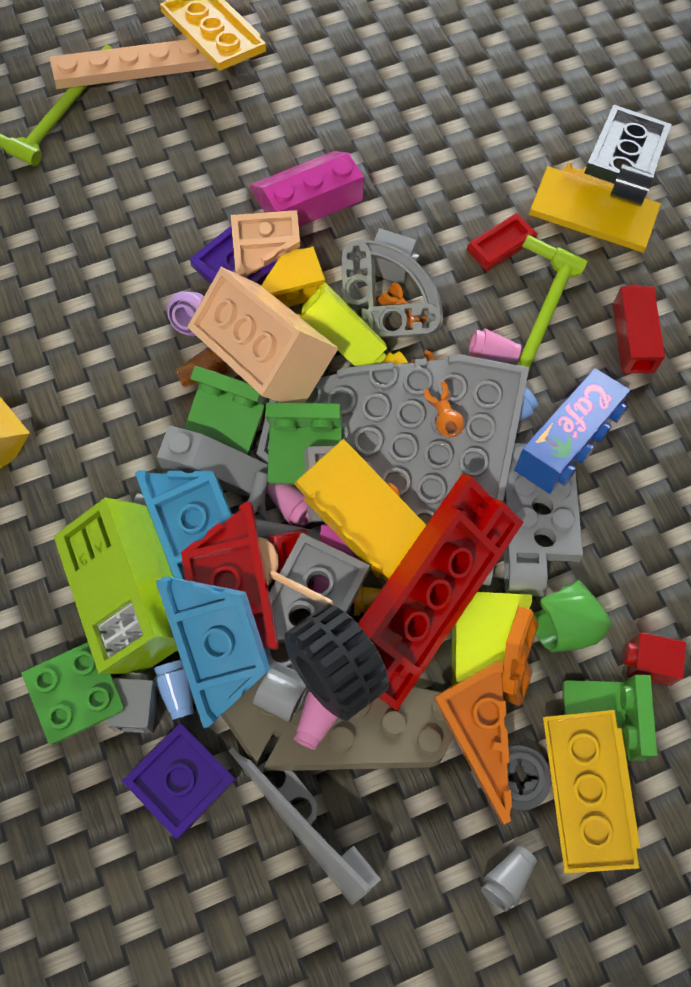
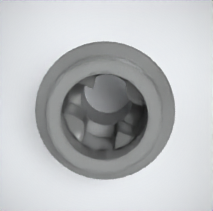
M517 846L514 851L483 878L485 884L481 888L482 893L492 904L503 911H508L512 905L517 906L534 869L533 867L537 863V859L527 849Z

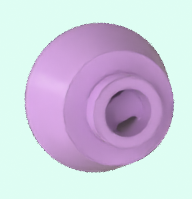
M178 292L169 299L167 303V316L171 325L180 333L187 336H196L187 326L204 298L202 294L197 292Z

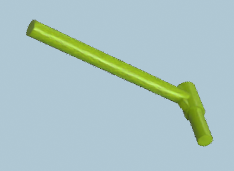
M105 45L101 50L112 48L109 45ZM88 85L68 88L27 138H8L0 134V148L34 167L37 166L42 159V152L39 147L40 142Z
M527 235L522 247L550 260L553 269L557 271L517 363L519 366L529 367L530 369L569 277H580L588 261L565 249L555 248Z

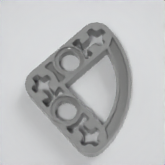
M355 240L345 246L342 251L343 300L351 308L352 305L357 307L369 305L368 310L362 308V318L369 322L368 326L381 339L429 336L440 330L443 323V312L438 292L428 274L411 256L392 245L372 240ZM358 249L366 255V258L360 260V270L363 273L367 272V276L361 274L350 276L351 272L357 273V264L350 259L351 256L356 255ZM375 258L392 262L404 269L418 285L425 303L376 306ZM357 282H365L368 286L367 295L360 300L353 299L351 295L353 285ZM353 309V310L357 313V315L359 316V311L356 310V309ZM427 310L432 316L436 317L435 321L429 323V328H425L421 322H411L413 330H408L410 324L408 311H412L411 316L413 318L424 317V311ZM390 313H399L402 316L400 328L395 331L387 330L385 327L386 317Z

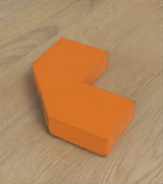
M518 606L506 641L504 673L502 675L503 696L508 703L518 706L523 704L533 674L527 658L539 626L532 610Z

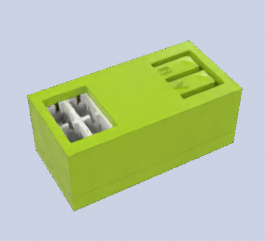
M105 497L54 535V539L98 674L143 673L178 650L156 584V580L166 576L173 577L147 505Z

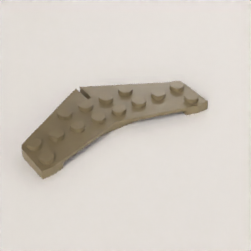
M285 642L278 643L279 649L272 650V658L276 662L285 663L290 658ZM265 675L221 715L256 767L273 735L279 738L263 771L434 767L443 759L453 737L433 699L435 695L441 692L418 687L411 689L397 711L377 698L348 721L338 718L323 740L318 744L316 750L304 747L294 740L306 696L290 723L253 704L256 692Z

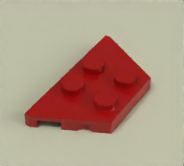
M249 501L240 505V510L223 524L217 523L207 531L203 539L193 542L181 552L185 580L246 592L263 647L276 650L279 649L253 505Z

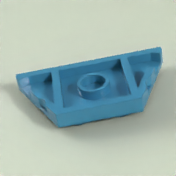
M139 470L135 472L173 577L185 580L181 552L193 542L203 539L207 531L217 523L223 524L233 516L219 480L213 471H194L193 473L167 471L166 474L148 473L146 470Z
M166 576L156 580V584L203 728H206L214 723L248 689L270 670V666L246 592Z

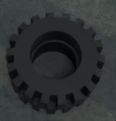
M324 605L285 633L286 650L298 675L319 703L341 720L348 721L389 689L386 667L376 647L357 622L335 605Z

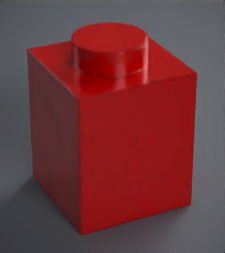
M640 632L630 640V643L627 642L624 647L622 661L624 665H627L626 677L651 675V682L668 686L683 679L686 641Z

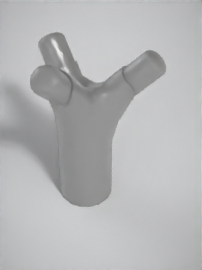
M256 472L252 491L247 502L250 501L253 505L254 514L258 512L262 520L270 521L265 506V494L269 483L267 480L268 474Z

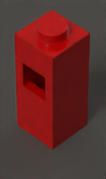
M638 284L621 286L612 304L622 374L655 373L665 358L654 286H641Z

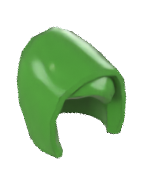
M576 580L572 585H564L559 592L543 597L540 602L543 610L533 612L539 625L536 637L551 652L572 651L596 645L606 637L611 627L610 617L599 601L580 580Z

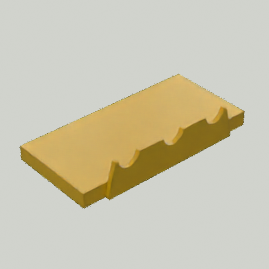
M168 0L160 3L161 12L219 71L266 52V43L261 39V35L225 0Z
M568 162L562 171L547 166L529 215L644 253L661 203L645 197L640 207L612 197L610 194L614 187L613 183L584 173L586 167L575 169L572 167L571 162Z
M344 438L294 483L304 494L305 498L303 500L362 562L370 565V570L377 578L382 577L386 582L426 526Z
M615 710L543 717L564 872L580 873L639 868L636 848H640L622 728H617Z

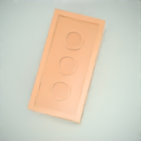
M223 267L219 269L187 326L261 396L281 403H305L338 350L337 346L261 285Z

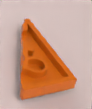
M501 660L435 695L433 699L500 823L505 825L511 821L512 796L508 786L507 770L509 747L508 731L505 728L504 721L506 716V701H503L502 689L504 667Z

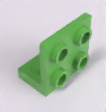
M195 365L190 379L198 382L199 386L184 429L204 434L249 455L268 398L261 396L246 382Z
M266 403L265 417L270 426L267 478L269 484L294 485L305 474L304 448L311 446H336L342 440V412L340 404Z
M88 642L21 672L46 739L51 745L72 737L125 710L112 675L98 674Z
M634 675L625 682L565 681L562 684L564 715L615 710L617 728H622L626 760L646 761L657 756L651 675Z

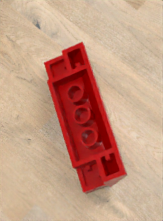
M461 474L358 623L379 652L389 678V689L379 696L378 699L396 711L524 523L503 501L492 498L472 476Z

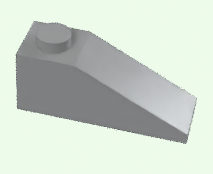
M171 425L167 428L157 455L163 473L167 474V471H183L185 473L213 471L219 480L222 490L250 497L256 472L268 474V464L204 434Z

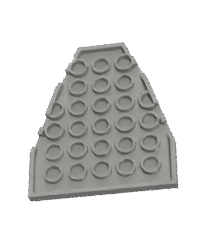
M461 354L449 355L448 359L427 361L426 358L415 359V363L393 365V362L348 367L337 370V374L321 377L305 403L340 404L342 412V439L344 438L386 483H391L398 488L400 498L427 525L461 474L472 476L492 498L504 500L529 367ZM442 381L450 389L449 404L452 410L457 411L464 418V428L461 434L453 438H447L439 434L436 428L438 412L435 407L428 403L424 396V389H428L432 397H436L438 401H441L443 388L440 383ZM272 399L269 401V403H281ZM265 417L257 455L268 464L270 426ZM457 429L452 430L450 434L455 433Z

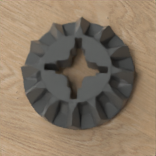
M522 745L510 746L509 763L507 764L508 775L515 773L516 766H518L517 761H519L522 774L535 777V780L532 779L522 785L521 795H519L516 782L509 781L508 779V786L512 796V809L523 811L535 808L546 799L551 788L552 779L549 765L540 753L530 747Z

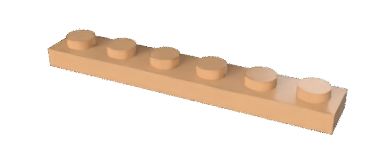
M188 39L49 57L56 89L216 68Z

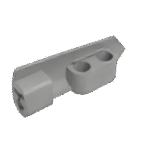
M233 747L228 750L351 905L364 897L381 880L354 846L344 855L340 856L312 827L318 815L317 803L293 771H283L286 775V780L283 786L277 789L265 776L268 771H263L267 761L256 767L251 760L239 755ZM305 800L310 804L312 811L307 820L294 808L292 802Z

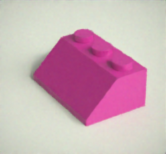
M333 151L250 184V188L264 213L297 210L298 226L300 227L363 201L364 176L350 153Z

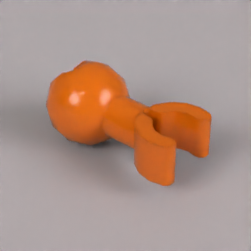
M393 282L388 288V292L393 297L384 291L378 298L379 303L383 306L409 304L403 298L401 286L396 282ZM412 311L407 312L410 320L408 330H413L411 322H421L425 325L427 320L425 311L422 318H413L411 316Z
M442 381L440 383L443 388L441 401H438L436 397H432L428 389H424V396L428 403L435 407L438 412L436 428L439 434L447 438H453L461 434L464 428V418L460 413L452 410L449 404L450 389ZM457 429L455 433L450 434L452 430Z

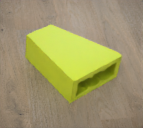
M325 282L302 306L301 318L337 346L338 351L354 366L381 364L385 359L386 354L384 351L387 349L385 342Z
M477 592L452 628L451 686L496 661L501 660L504 665L506 641L518 606L529 609L532 603V595Z

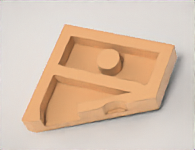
M297 210L231 215L235 272L244 278L278 260L282 254L290 253L300 247Z

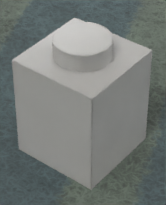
M379 228L374 241L392 245L407 253L418 263L419 255L415 254V239ZM375 258V276L404 285L408 275L404 269L392 262Z
M127 673L125 679L114 678V683L125 710L109 718L107 726L115 732L153 734L158 688L155 682L149 680V675L141 673Z

